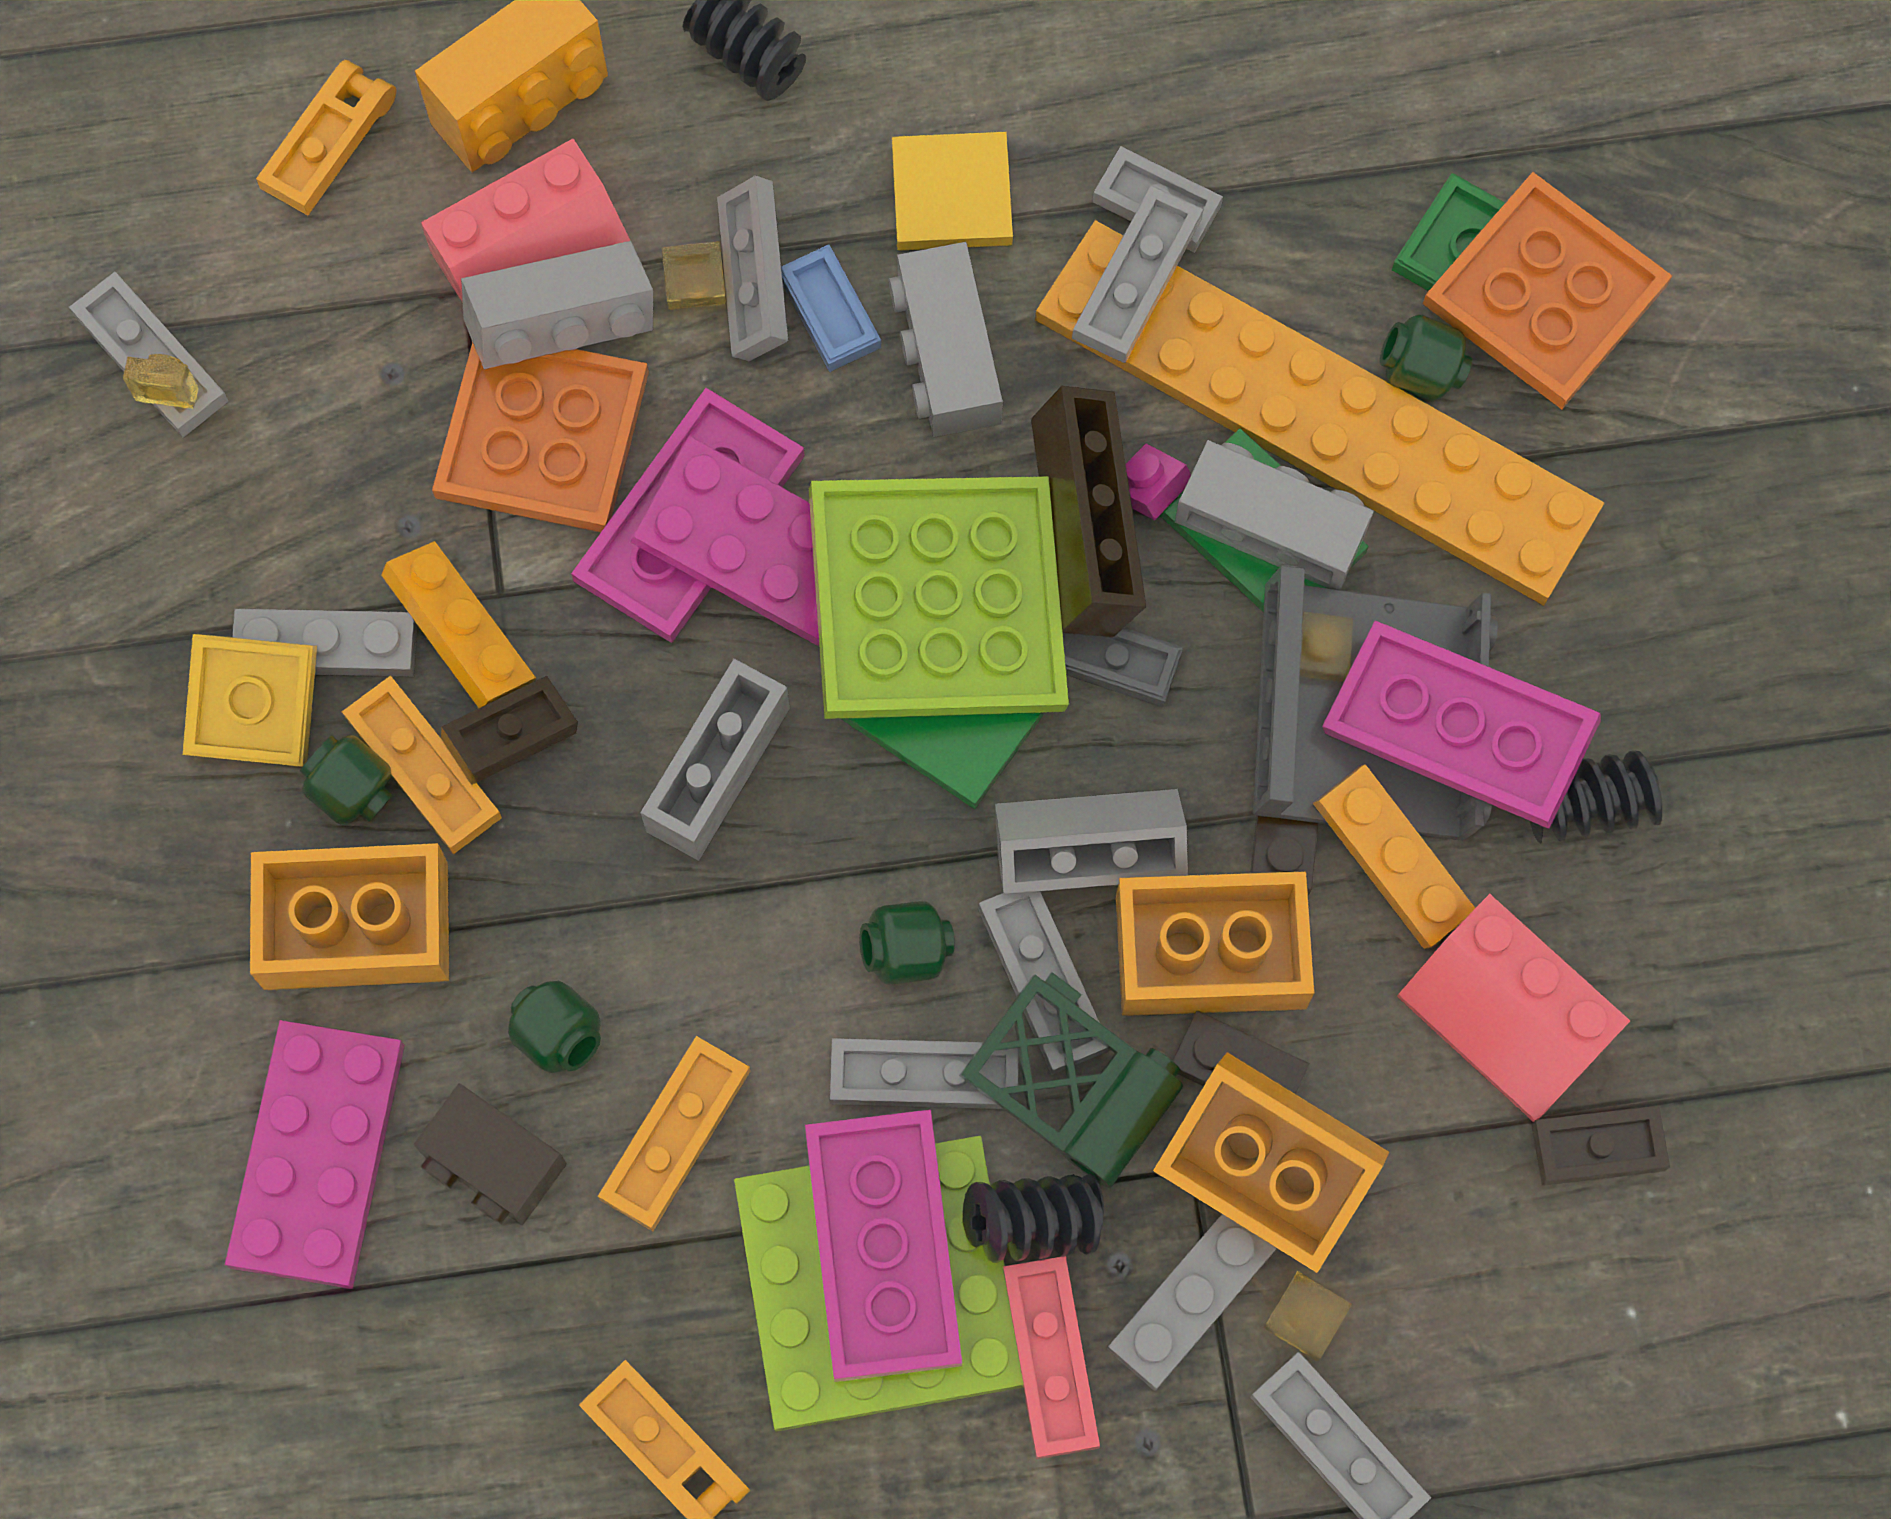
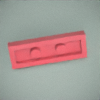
M1066 1256L1004 1266L1003 1271L1036 1459L1099 1449L1100 1442Z

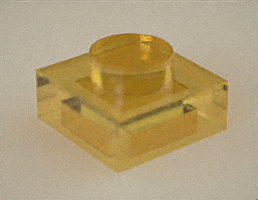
M720 241L662 247L669 310L726 304Z
M151 354L148 356V359L127 357L123 380L137 402L194 409L199 387L187 364H183L179 359L165 354Z
M1303 611L1300 676L1340 682L1345 681L1351 666L1353 618Z
M1297 1271L1265 1324L1264 1329L1316 1361H1319L1352 1304Z

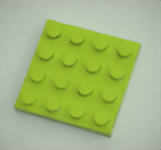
M1049 476L811 481L809 502L824 719L1065 712L1069 705Z
M981 1136L935 1143L962 1356V1366L834 1382L810 1165L734 1179L775 1432L1023 1388L1022 1373L1003 1271L1005 1266L1004 1260L992 1263L988 1260L983 1250V1245L977 1248L972 1246L966 1237L962 1223L963 1203L969 1186L975 1182H984L990 1185Z

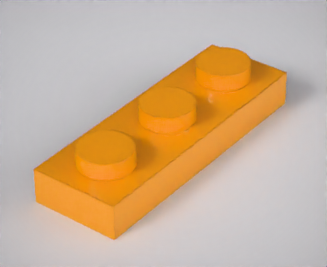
M435 541L386 562L381 576L478 708L535 681L536 677Z
M391 675L342 711L345 719L364 743L391 767V777L453 855L502 818L498 809L477 783L470 784L442 739Z
M1366 764L1356 768L1313 802V805L1423 949L1435 945L1462 923L1475 909L1471 901Z
M696 1036L598 1195L599 1200L649 1230L654 1231L751 1072L750 1067Z

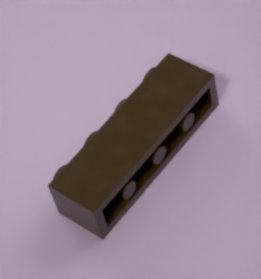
M1061 385L1031 418L1038 475L1039 477L1049 476L1062 632L1114 637L1147 607L1115 391Z

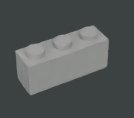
M631 241L461 278L463 320L484 369L517 363L522 360L565 350H574L579 347L617 338L630 337L653 330V288Z
M962 242L898 254V276L889 278V288L895 313L905 311L909 329L900 331L906 365L917 364L921 383L912 384L918 419L929 417L933 437L1002 424L1003 400L967 243Z
M1207 440L1179 500L1175 523L1278 567L1284 565L1305 568L1306 579L1329 589L1341 590L1365 537L1374 510L1364 507V503L1349 492L1342 490H1332L1329 492L1310 484L1307 477L1295 469L1285 466H1279L1275 469L1256 461L1249 451L1232 443L1219 445Z
M733 659L640 812L647 833L692 858L700 860L790 709L788 690L785 685Z
M1178 789L995 804L998 860L1004 894L1118 885L1119 878L1188 876L1187 825Z

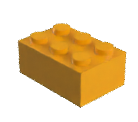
M514 0L415 70L432 127L471 173L484 164H494L501 160L509 152L513 143L530 131L537 132L547 127L555 119L558 111L576 98L584 99L592 95L601 86L603 79L608 76L598 20L580 0Z
M439 844L251 852L250 974L263 990L449 981L448 861Z
M1306 872L1119 878L1116 892L1122 1016L1196 1013V1011L1201 1013L1307 1009L1314 995Z
M1227 1052L1216 1065L1153 1171L1318 1273L1381 1171L1389 1151Z

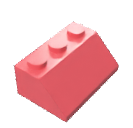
M574 139L565 142L421 222L431 254L461 301V278L630 241L603 183Z
M1490 893L1447 937L1397 995L1408 1008L1533 1122L1542 1117L1630 1022L1624 1014Z

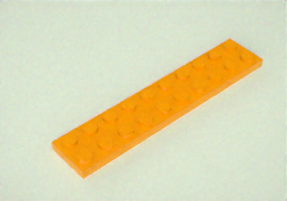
M1096 220L1093 222L1037 308L1035 321L1231 431L1236 432L1241 428L1263 449L1336 490L1346 491L1355 495L1368 508L1543 606L1546 604L1604 505L1603 501L1403 390L1394 387L1385 380L1179 266L1176 267L1126 363L1072 339L1073 329L1123 238L1122 234Z

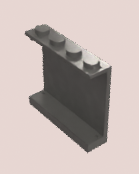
M1281 565L1265 584L1253 815L1328 824L1313 805V802L1356 768L1366 764L1420 836L1466 840L1488 821L1492 804L1324 733L1322 726L1375 620L1489 667V651L1495 645L1498 632L1497 617L1491 615V594L1482 593L1468 607L1305 586V568Z

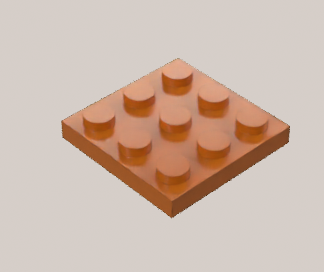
M1532 172L1427 292L1423 305L1449 325L1461 331L1466 338L1562 410L1668 286L1672 275Z
M472 342L432 488L435 499L602 532L613 515L649 375L647 363L574 349L484 369Z

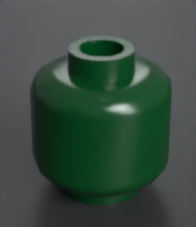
M1416 315L1409 318L1405 323L1397 322L1393 325L1381 350L1380 365L1386 367V377L1391 385L1426 400L1434 401L1442 398L1451 387L1460 389L1463 386L1471 369L1472 357L1465 354L1466 339L1461 331L1424 315Z
M331 735L300 770L306 776L302 786L303 794L340 825L352 823L359 815L370 822L393 796L385 788L391 778V767L355 735H348L340 740Z
M918 901L884 905L876 908L871 914L869 923L862 924L860 928L859 945L865 969L868 972H875L876 976L883 983L894 985L937 978L944 968L945 958L952 956L954 953L955 938L950 921L941 920L937 910L930 903Z
M558 980L544 982L538 986H529L517 995L511 1005L512 1015L508 1025L510 1041L540 1069L548 1073L563 1072L565 1070L568 1072L575 1071L583 1067L596 1053L601 1041L599 1014L592 1005L567 984Z

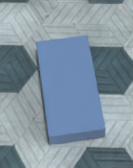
M826 245L781 266L783 287L829 372L881 348V339L830 245Z

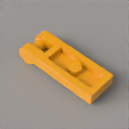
M349 60L340 62L257 176L256 180L260 189L308 216L378 117L384 116L390 110L396 98V87L381 78H377L375 81L363 75V69ZM353 95L360 100L355 107H352L343 102L345 98Z
M626 1360L579 1404L588 1416L687 1519H714L731 1500L737 1504L750 1491L739 1477ZM702 1468L714 1482L695 1499L683 1485Z

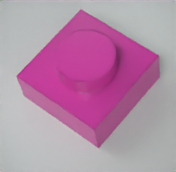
M1147 443L1125 464L1132 508L1154 521L1185 489L1191 477L1186 464Z

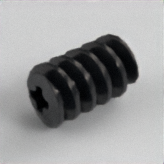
M695 0L684 17L682 25L684 32H689L691 39L700 46L706 45L707 53L717 60L722 59L724 67L729 71L739 73L743 83L749 87H756L757 94L766 101L773 100L783 94L795 82L806 63V55L803 53L798 55L796 53L801 43V36L793 31L780 40L785 22L778 17L770 20L763 26L768 15V8L760 3L746 12L751 0Z
M1636 750L1629 751L1624 756L1623 762L1617 755L1613 754L1605 755L1601 759L1599 766L1593 759H1582L1551 824L1556 838L1559 841L1566 839L1568 822L1570 821L1575 822L1581 836H1589L1592 818L1595 817L1599 818L1604 831L1611 833L1614 831L1616 814L1622 813L1628 827L1636 829L1639 822V812L1645 809L1652 824L1661 825L1663 805L1654 768L1649 765L1646 757ZM1530 821L1537 842L1542 843L1544 827Z
M1092 1173L1083 1177L1072 1174L1060 1179L1047 1176L1037 1181L1030 1178H1022L1014 1183L1007 1180H999L991 1185L984 1182H975L969 1186L963 1203L962 1223L965 1234L970 1244L975 1248L983 1245V1250L988 1260L992 1263L1004 1260L1007 1250L1011 1258L1016 1261L1027 1258L1030 1248L1039 1259L1050 1256L1053 1247L1062 1257L1073 1254L1076 1245L1080 1252L1085 1255L1092 1254L1097 1251L1103 1226L1104 1201L1102 1190L1098 1180Z

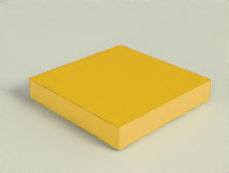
M1007 132L892 137L897 250L930 249L966 242L967 247L1008 246L1013 244Z
M193 634L183 755L303 767L308 759L317 645Z

